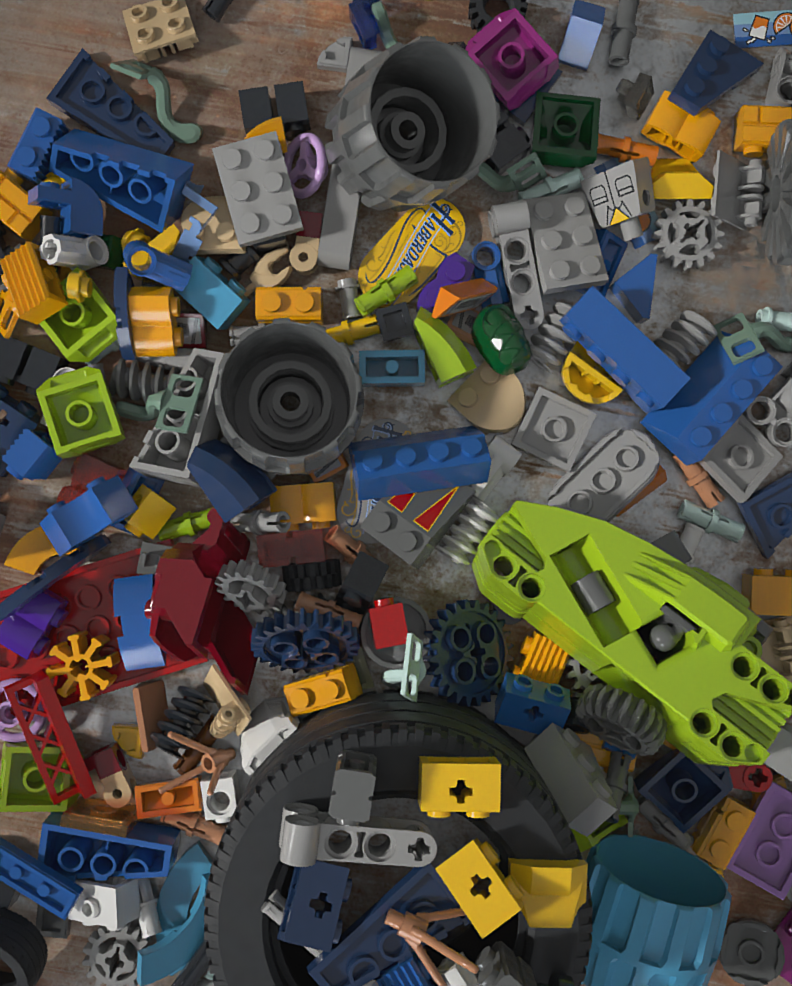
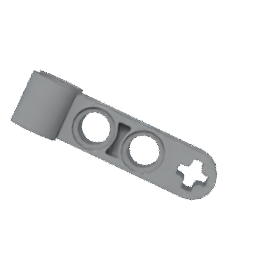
M525 199L493 205L488 210V222L492 238L496 240V245L501 252L500 263L509 298L508 306L523 329L532 330L542 323L544 309L528 231L530 229L528 205ZM510 243H516L522 248L520 260H513L508 256L507 247ZM517 275L525 276L529 282L528 289L524 293L518 292L513 285L514 278ZM525 307L529 312H534V318L529 319V325L527 320H521L520 314L525 312Z
M792 374L769 398L766 396L756 397L742 413L753 426H766L764 436L774 447L792 446ZM754 403H760L765 408V415L761 420L755 419L751 414V407ZM780 424L785 425L789 429V437L784 442L778 440L775 434L776 428Z
M287 803L283 806L279 847L281 848L280 860L287 865L308 867L314 865L316 860L424 867L433 861L437 853V844L428 826L423 821L417 819L370 816L369 821H365V823L360 822L358 826H345L337 823L336 818H332L328 812L318 811L317 807L310 804ZM343 830L349 833L346 840L341 843H333L329 840V837L335 831ZM382 833L387 835L386 841L380 846L368 844L369 839L375 834ZM417 838L423 839V841H418L416 844ZM416 844L415 848H411L410 845Z

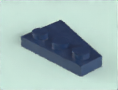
M710 29L667 100L695 117L719 100L724 93L739 86L748 76L751 77L756 74L764 63Z
M792 472L752 493L746 502H736L762 557L766 559L773 555L775 552L774 548L785 537L789 538L792 535Z

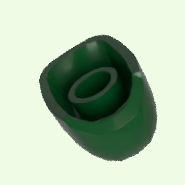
M501 303L490 304L480 310L473 324L471 336L476 348L495 372L507 376L524 370L529 364L532 354L529 341L524 334V329L508 306Z

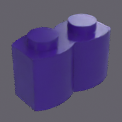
M456 252L450 254L441 263L436 279L429 282L421 291L416 312L419 311L421 306L432 313L440 287L469 281L473 274L474 265Z
M46 589L14 615L4 619L0 625V644L26 660L34 658L36 655L41 656L50 645L51 639L48 636L52 628H58L68 614V611L65 610L68 601Z

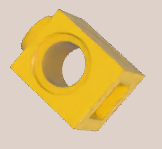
M142 483L132 497L139 509L124 519L127 522L124 527L139 538L144 533L153 540L177 508Z

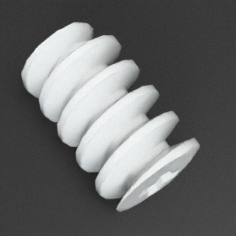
M474 496L472 499L475 504L468 503L464 508L468 514H460L457 518L460 525L452 524L449 530L452 536L445 534L442 538L445 545H437L435 549L457 565L461 563L469 566L471 562L466 553L477 554V549L473 543H480L483 540L481 532H489L491 529L488 524L489 521L496 523L499 519L495 511Z

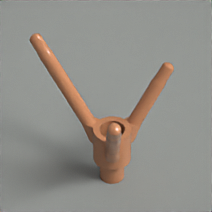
M168 732L169 738L204 753V755L202 756L200 766L160 787L159 793L163 794L206 771L207 773H213L207 790L209 796L213 795L222 771L229 761L236 757L235 750L231 747L227 749L207 747L175 732Z
M390 908L384 923L397 929V935L405 938V941L414 949L438 986H447V984L422 947V941L474 974L478 973L479 967L426 933L429 922L465 916L466 914L462 908L430 913L417 912L415 915L408 911L402 914Z

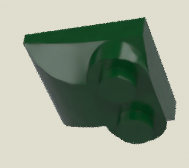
M537 91L532 139L529 148L530 154L536 152L542 165L582 168L586 165L594 164L597 158L601 98Z

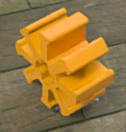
M85 630L68 636L67 639L71 641L72 648L67 645V641L53 646L49 652L50 656L55 655L66 664L56 663L46 669V674L50 679L62 674H67L68 676L64 685L57 690L59 695L64 698L77 690L76 686L79 683L81 693L79 700L85 701L99 693L96 684L100 686L101 690H104L114 683L117 675H112L101 667L108 666L111 668L119 663V652L116 651L111 655L100 657L98 654L104 644L110 641L109 637L100 634L91 639L92 643L88 647L86 637L88 631ZM83 659L88 663L85 667H89L85 671L80 668L82 663H79Z

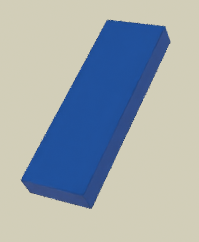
M0 837V881L61 919L66 920L84 888Z

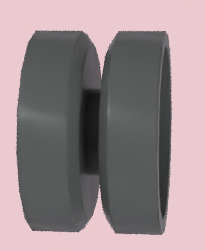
M392 596L394 603L402 602L408 633L414 634L423 641V644L429 643L430 639L424 635V631H432V626L429 623L430 619L425 610L413 600ZM367 609L359 626L360 642L367 655L380 666L394 670L402 669L404 666L406 644L376 649ZM413 641L412 659L415 660L416 643ZM425 649L422 651V658L427 653Z

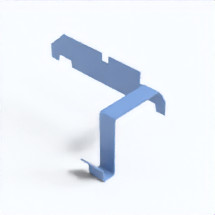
M191 181L185 184L181 193L212 215L203 226L199 220L190 216L189 221L192 223L190 230L184 229L172 253V256L186 262L190 261L188 259L189 256H196L203 242L196 236L211 221L218 209L216 205L199 195L204 185H195Z

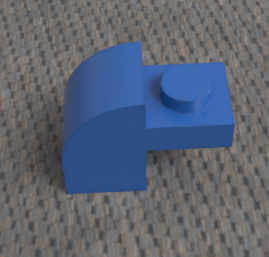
M72 177L61 184V189L58 183L40 182V185L28 191V205L61 210L60 235L83 239L95 235L98 237L103 236L102 204L95 191L85 182Z

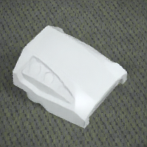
M285 697L264 699L250 714L252 719L240 736L242 767L249 776L281 742L298 728L300 721L297 716L293 717L291 715Z

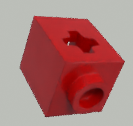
M393 597L374 600L375 607L368 608L375 648L382 649L406 644L408 630L402 602L394 603Z

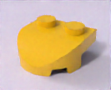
M577 340V343L573 345L562 363L561 375L565 386L576 398L588 404H602L614 399L623 391L622 387L599 363L588 355L586 349Z

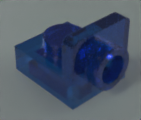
M353 0L352 3L348 4L349 18L365 49L373 50L377 48V34L380 33V30L372 14L371 6L373 3L381 0Z

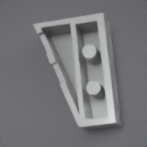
M552 723L524 749L561 809L569 827L588 837L618 810L612 797L613 792L606 783L591 746L580 740L570 728L564 730Z

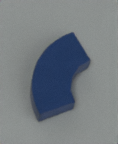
M116 267L114 272V307H116L118 344L124 360H136L128 307V295L131 288L135 286L128 267Z

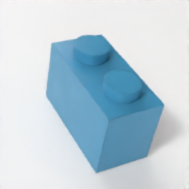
M194 256L189 261L193 268L187 286L183 291L174 290L216 329L227 330L251 302L244 295L247 290L235 279L231 278L229 281L220 273L223 268L211 257L207 256L205 259Z
M425 350L359 351V375L362 377L363 387L424 386Z

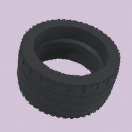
M0 908V959L12 969L13 973L0 971V986H36L47 962L48 949L46 941L40 930L31 921L23 917V915H19L12 910H6L5 908Z

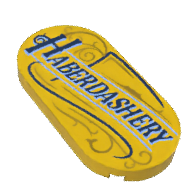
M444 199L408 210L363 258L358 271V282L362 294L376 286V282L381 278L385 280L406 265H409L419 282L396 296V301L391 304L387 302L379 308H385L402 302H406L407 305L411 303L437 275L441 263L450 254L457 253L460 250L465 237V222L460 211L452 203Z

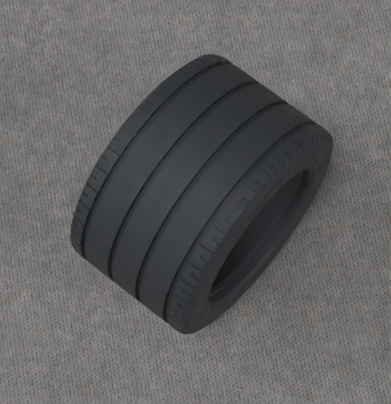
M383 689V693L377 694V691L366 692L352 701L317 710L303 718V722L299 723L298 728L281 742L256 769L222 835L210 868L204 906L206 907L204 910V940L207 941L206 953L209 960L210 974H214V986H319L306 968L316 957L304 946L277 939L280 925L263 913L261 907L265 902H271L268 897L275 890H278L287 899L295 866L287 865L280 860L281 848L279 847L283 806L287 803H305L317 807L318 811L329 812L338 754L343 749L371 753L377 757L376 780L372 801L387 798L418 800L419 756L496 757L501 763L500 812H490V816L487 818H471L466 816V812L456 813L477 826L498 849L500 853L499 869L505 878L508 876V858L564 861L573 859L583 860L576 838L550 790L534 768L523 747L502 727L494 723L493 719L490 721L485 714L471 706H459L458 703L447 702V697H434L433 693L418 691L417 702H412L400 695L401 689ZM457 780V786L451 789L457 796L461 795L463 788L468 787L465 786L463 780ZM588 875L586 903L578 909L572 928H531L522 912L519 911L483 939L473 924H471L463 933L445 945L458 953L463 952L467 959L475 963L477 956L485 947H492L496 941H502L514 951L515 957H521L532 967L536 984L538 982L548 984L550 976L553 973L572 977L574 986H580L586 976L585 966H588L589 951L592 945V901ZM435 949L426 952L436 968L446 958V956Z

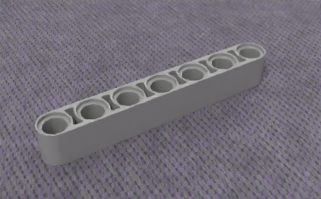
M351 47L345 85L364 64L383 51ZM338 163L332 164L317 266L350 271L362 193L357 191L349 195L337 180V176L342 170Z

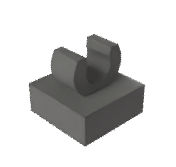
M142 541L136 573L142 575L153 574L155 577L160 557L166 549H171L173 546Z

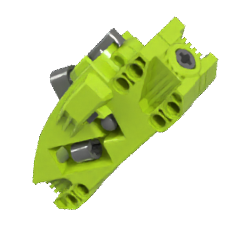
M516 500L510 510L503 513L478 545L477 554L471 563L479 590L486 598L509 616L525 619L607 685H611L616 689L622 688L625 692L633 693L634 696L644 699L647 704L653 705L656 708L655 711L660 712L668 723L665 739L693 762L701 765L723 767L763 765L769 757L770 753L767 749L776 739L781 726H784L787 722L784 719L792 715V683L760 659L762 645L774 629L748 608L750 606L749 600L729 584L698 567L691 568L685 563L692 560V557L675 530L649 543L605 520L556 506ZM640 628L648 635H639L636 630ZM658 652L660 660L655 662L653 657Z

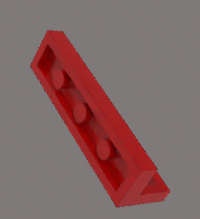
M40 670L3 687L52 803L56 805L78 793L84 799L96 794L97 791L49 676ZM33 684L37 694L32 706L29 707L18 703L14 692ZM39 703H41L44 711L37 709ZM22 710L28 711L26 719L24 717ZM34 714L47 717L49 723L43 736L32 733L29 729ZM51 732H53L55 739L49 738ZM34 739L41 741L38 747ZM47 743L59 746L61 752L55 764L45 762L41 757ZM64 760L68 768L62 767ZM46 768L53 769L50 776ZM59 771L70 774L74 785L57 793L53 784Z

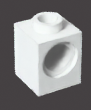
M237 769L222 771L214 793L224 792L228 795L230 802L226 804L219 803L214 793L211 796L207 794L213 773H207L200 781L206 821L215 819L216 823L229 822L241 799Z

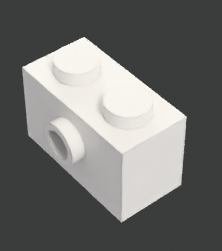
M124 876L109 877L108 880L95 881V878L77 879L74 882L84 888L68 919L80 921L85 926L101 925L106 926L107 930L116 931L124 929L127 923L140 917L138 878L125 879Z

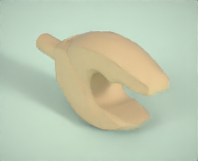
M285 246L273 250L259 260L250 275L252 283L245 288L247 290L244 294L246 297L254 292L256 287H281L287 281L292 272V266L286 267L278 274L273 272L272 267L274 263L279 262L290 251L289 247Z

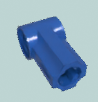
M141 240L129 242L123 250L124 262L134 275L145 276L179 291H183L187 286L193 268L191 263L153 248ZM137 251H145L148 253V260L143 265H134L131 263L132 255Z
M490 241L478 243L469 256V262L474 265V279L483 278L498 288L492 296L481 304L482 309L490 304H505L509 302L500 263L501 252L498 246ZM487 251L491 254L492 264L489 266L481 265L477 260V252Z

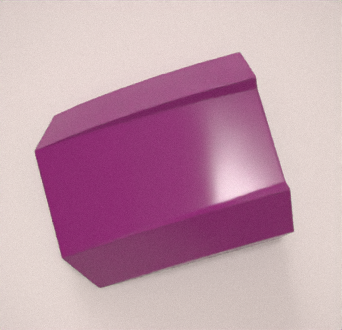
M516 8L498 14L468 41L465 48L472 60L480 68L485 69L492 81L493 93L508 111L519 108L539 88L550 81L559 68V56Z

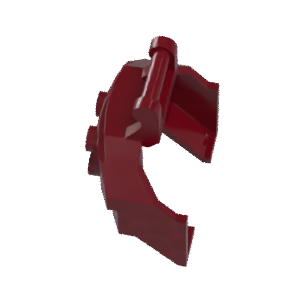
M213 507L207 513L210 526L206 532L193 543L178 542L171 549H166L160 557L155 572V585L152 596L146 602L144 612L146 618L151 619L149 636L162 650L182 662L196 656L215 660L228 683L240 694L248 695L258 657H254V651H251V635L254 626L245 612L240 609V606L234 607L232 600H224L225 594L216 591L218 586L215 585V580L223 564L228 565L230 560L237 564L240 560L246 561L250 548V539L243 532L240 533L231 521L225 523Z

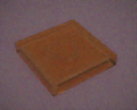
M80 796L61 815L60 826L126 838L140 819H137L135 804L128 803L124 807L114 808L108 805L104 799L95 797L84 799Z

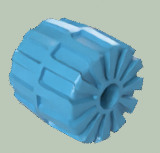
M612 834L605 836L598 844L591 847L586 859L592 901V945L589 951L588 966H585L586 976L581 984L585 986H708L721 951L732 895L728 892V883L708 863L665 841L662 842L641 835L628 837V835Z

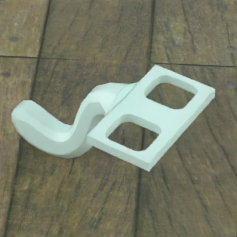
M407 633L403 668L389 669L383 672L382 682L391 688L401 689L400 695L412 702H417L418 686L426 678L427 671L422 659L423 641L414 634ZM413 641L416 643L415 660L412 659ZM410 682H412L411 694L408 693Z

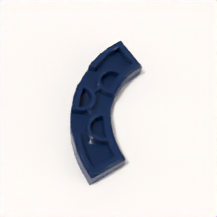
M101 534L79 547L80 551L76 550L67 557L64 556L42 571L43 574L23 585L0 603V621L14 615L54 583L92 560L112 542L105 534Z

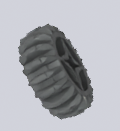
M602 684L589 685L583 695L580 696L575 711L576 717L590 730V734L599 737V740H603L609 743L610 746L613 745L619 748L621 751L626 750L631 754L637 753L640 756L654 755L655 752H658L659 747L663 745L668 723L663 718L664 716L660 712L655 711L656 708L653 705L647 704L644 699L634 696L633 693L625 692L622 688L616 689L611 685L604 686Z

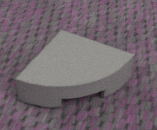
M353 37L339 38L323 50L318 58L317 68L347 73Z

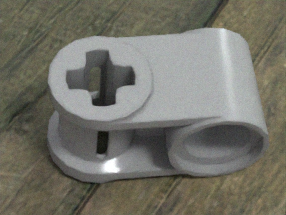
M781 47L777 51L772 63L765 106L792 107V53L787 52L786 48ZM780 92L786 94L789 100L784 99Z

